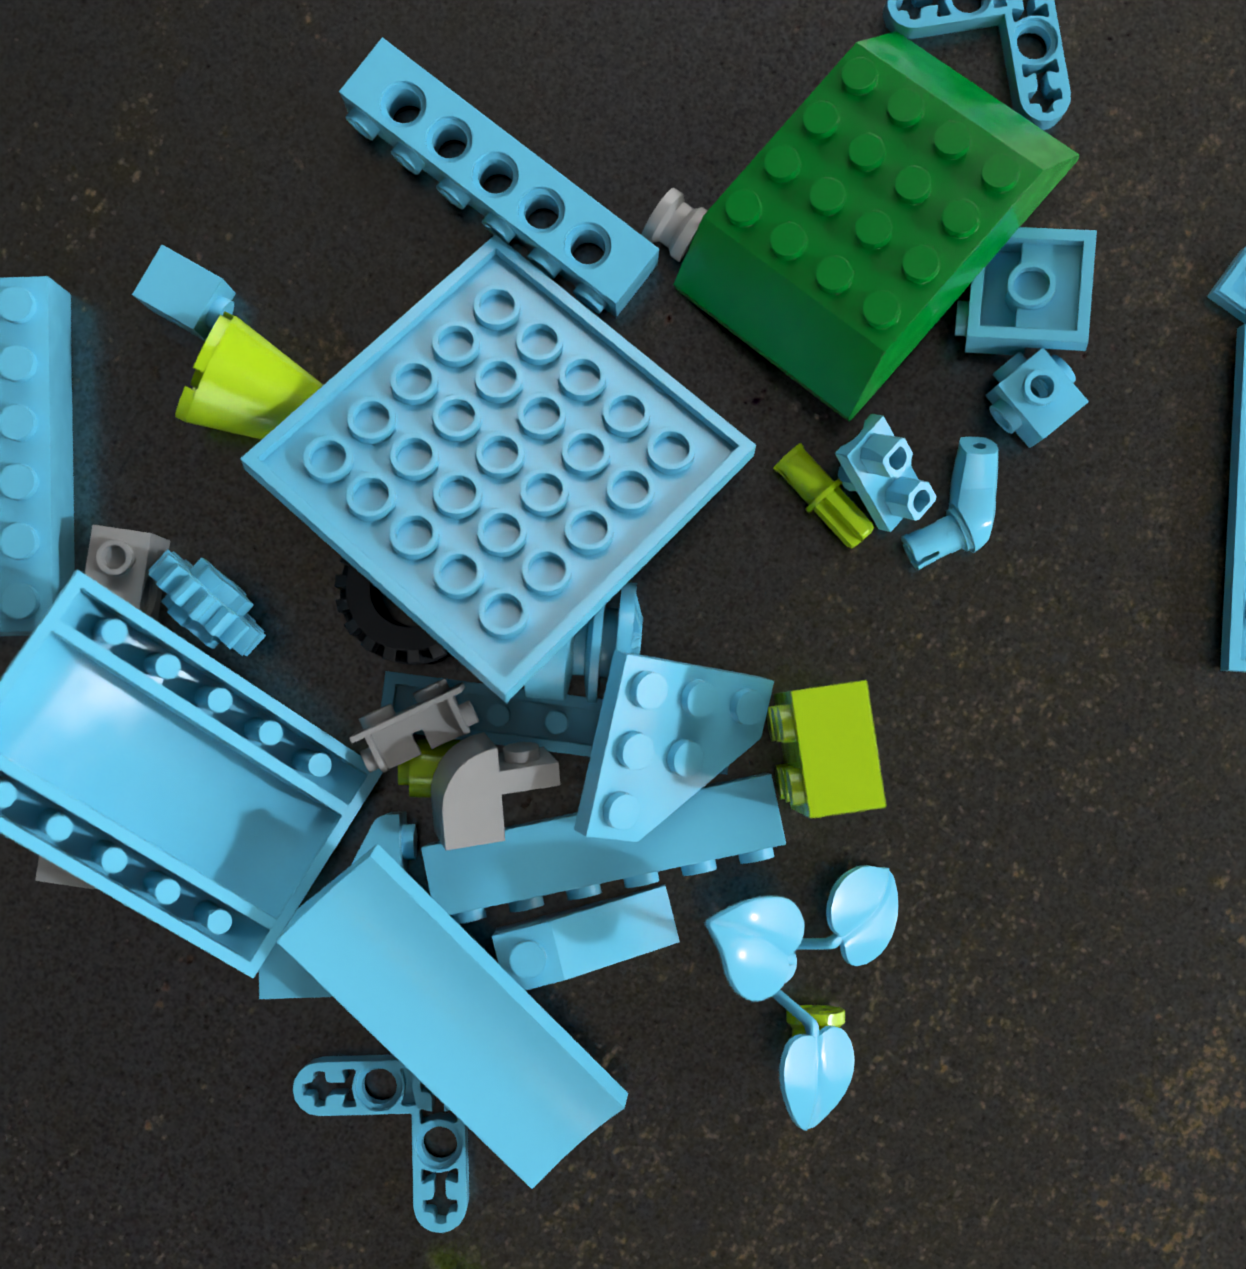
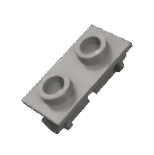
M444 678L414 692L413 696L417 703L395 713L392 705L388 704L359 718L358 720L363 729L356 731L349 739L351 743L365 738L369 747L361 750L360 753L368 771L371 773L380 768L385 773L391 768L421 755L422 752L413 736V733L421 729L431 749L461 735L470 733L469 726L478 723L479 720L469 700L459 705L455 695L463 692L465 688L463 682L449 687Z

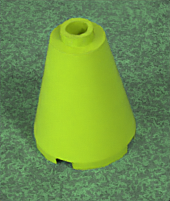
M224 311L223 316L220 315L198 355L193 366L195 372L190 386L193 388L184 387L175 417L186 423L262 440L324 384L237 316Z

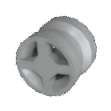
M671 188L652 212L643 229L642 236L651 243L661 242L669 248L670 256L680 263L684 260L700 221L708 210L703 207L694 209L685 202L683 193L676 188Z

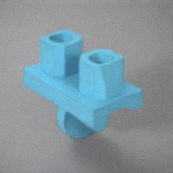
M870 414L865 420L864 427L859 435L841 446L835 453L841 464L837 475L842 481V485L849 491H857L880 530L891 532L903 518L919 520L936 500V494L930 483L919 480L911 467L913 452L905 438L894 436L882 415Z

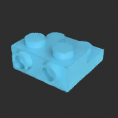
M1019 227L971 282L970 301H958L955 336H966L965 352L1016 355L1018 352H1021L1024 355L1025 348L1086 351L1089 338L1097 230Z

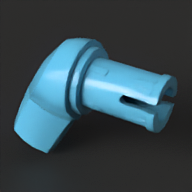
M984 437L960 438L950 483L949 509L946 510V516L924 528L901 537L906 555L916 570H920L937 559L960 549L975 553L989 540L996 510L999 451L997 444L992 440Z

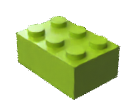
M867 680L774 694L775 706L768 707L766 716L771 742H781L784 764L775 765V777L780 800L785 799L786 803L790 802L791 809L809 818L886 807Z

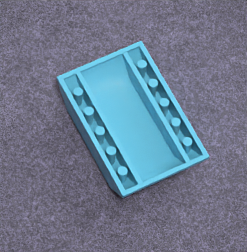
M79 570L74 572L0 678V833L252 978L257 974L277 939L383 773L380 768L370 773L361 755Z

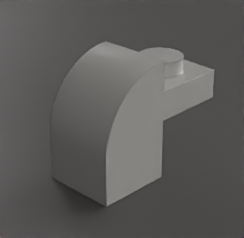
M484 732L469 736L455 744L439 762L431 783L434 832L444 849L452 850L505 841L502 794L559 786V762L544 746L539 747V744L534 742L508 744L503 747V753H498V748Z

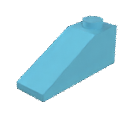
M665 884L497 927L492 935L499 965L524 990L564 981L680 942Z

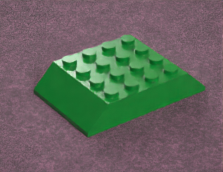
M895 31L858 41L703 215L673 285L687 299L850 422L1006 244L1016 230L1079 159V154L899 32Z

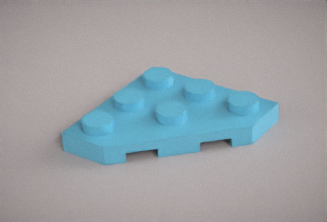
M614 650L574 830L586 837L631 842L640 841L761 739L774 681L755 675Z

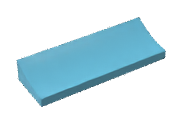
M376 844L300 906L276 941L531 1189L580 1142L625 1108L628 1093L379 844Z

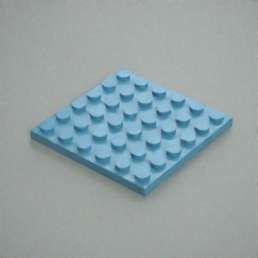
M495 234L240 459L244 469L507 703L754 457L756 444Z

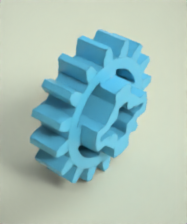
M167 549L148 570L150 572L149 576L157 582L156 585L167 593L161 601L169 609L167 613L208 647L214 649L222 641L228 648H233L240 655L248 656L266 636L264 634L265 631L255 623L256 620L247 613L254 606L246 597L247 594L206 559L201 557L193 566L188 560H183L176 552H171Z

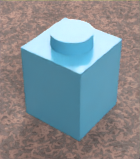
M161 245L132 295L149 310L206 341L219 316H223L224 311L230 314L233 313L234 302L232 299L236 293L221 277L168 247Z

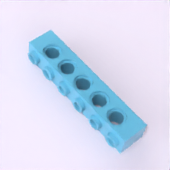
M383 37L339 91L348 111L345 118L359 133L370 140H373L376 135L384 139L394 147L391 150V154L401 165L416 175L422 169L439 182L436 186L437 190L449 202L460 209H464L468 204L485 217L481 222L491 234H496L507 244L514 239L530 251L527 258L534 266L552 279L557 274H560L576 287L573 290L575 297L595 313L600 314L605 309L617 317L658 265V247ZM414 106L421 110L418 117L409 123H398L393 120L395 113L402 107ZM458 140L466 144L464 152L458 157L444 158L437 154L439 148L447 141ZM502 174L512 180L510 187L502 193L493 194L482 188L484 182L492 175ZM538 209H549L558 215L557 221L551 227L545 229L535 228L527 222L529 216ZM584 243L596 244L604 251L602 258L593 264L580 263L572 254L579 245Z

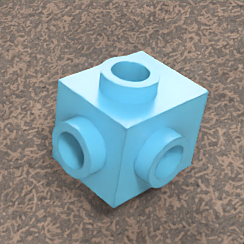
M1044 348L1040 349L1028 360L1021 352H1018L992 374L999 384L985 395L992 403L989 410L995 421L1006 432L1010 434L1016 432L1029 448L1046 438L1089 402L1074 385L1076 377L1070 366L1059 356H1050Z

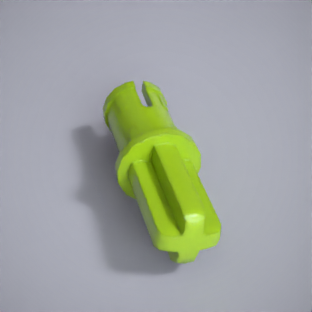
M801 443L790 450L773 467L808 504L805 508L806 512L809 514L814 510L847 547H856L874 529L873 523L839 487L842 484L840 478L833 481L804 449Z

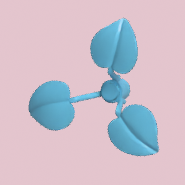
M856 866L848 870L836 881L830 891L826 908L827 923L833 934L826 938H803L804 920L800 910L795 903L779 896H761L739 902L718 912L705 921V925L718 948L724 973L733 990L739 996L751 1001H762L773 997L805 1027L806 1034L795 1035L786 1043L779 1068L781 1093L789 1116L797 1127L805 1131L818 1125L846 1093L854 1071V1050L851 1040L843 1029L828 1025L819 1030L817 1021L781 990V987L793 977L796 971V950H830L840 945L844 961L854 966L867 964L883 952L893 935L898 917L897 887L893 874L886 867Z

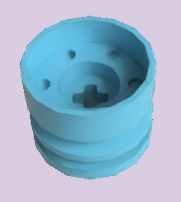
M627 582L621 588L620 608L606 607L605 604L524 685L525 697L565 700L572 675L584 676L587 702L597 703L600 677L608 678L614 650L640 655L643 616L636 594L637 583Z

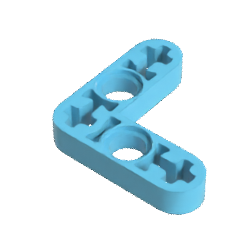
M886 0L883 9V20L886 28L891 33L899 32L907 39L998 26L1013 110L1042 130L1052 128L1067 111L1071 102V91L1054 0H1028L1026 6L1028 17L1021 20L1019 18L1024 11L1023 0H981V8L972 13H964L958 10L953 5L952 0H939L941 17L937 16L938 5L931 6L933 0H911L914 7H923L917 19H910L908 12L905 10L898 11L903 0ZM1026 33L1039 35L1047 46L1046 55L1039 59H1029L1023 56L1018 49L1017 38ZM1044 71L1046 73L1040 81L1042 96L1045 99L1053 98L1054 100L1046 113L1042 112L1040 104H1030L1029 102L1037 91L1036 75Z
M394 1055L324 1056L311 1060L300 1070L294 1080L293 1094L296 1103L308 1114L316 1116L411 1114L413 1208L415 1217L421 1226L437 1233L451 1231L461 1223L469 1202L468 1127L456 1115L440 1112L424 1117L423 1109L430 1112L433 1111L435 1095ZM347 1069H354L356 1071L352 1084L355 1101L347 1100L349 1088L331 1090L326 1100H319L317 1090L308 1089L307 1083L315 1079L318 1071L325 1072V1079L330 1083H344L349 1077ZM385 1069L392 1073L397 1084L396 1093L392 1097L378 1100L368 1094L364 1082L365 1076L371 1070ZM444 1105V1111L450 1110ZM435 1127H445L452 1131L457 1141L454 1153L443 1158L430 1154L424 1144V1136L427 1131ZM457 1168L458 1175L448 1172L445 1180L447 1198L457 1200V1203L450 1205L447 1215H438L436 1205L427 1204L426 1200L433 1199L437 1188V1173ZM424 1169L436 1173L425 1176Z

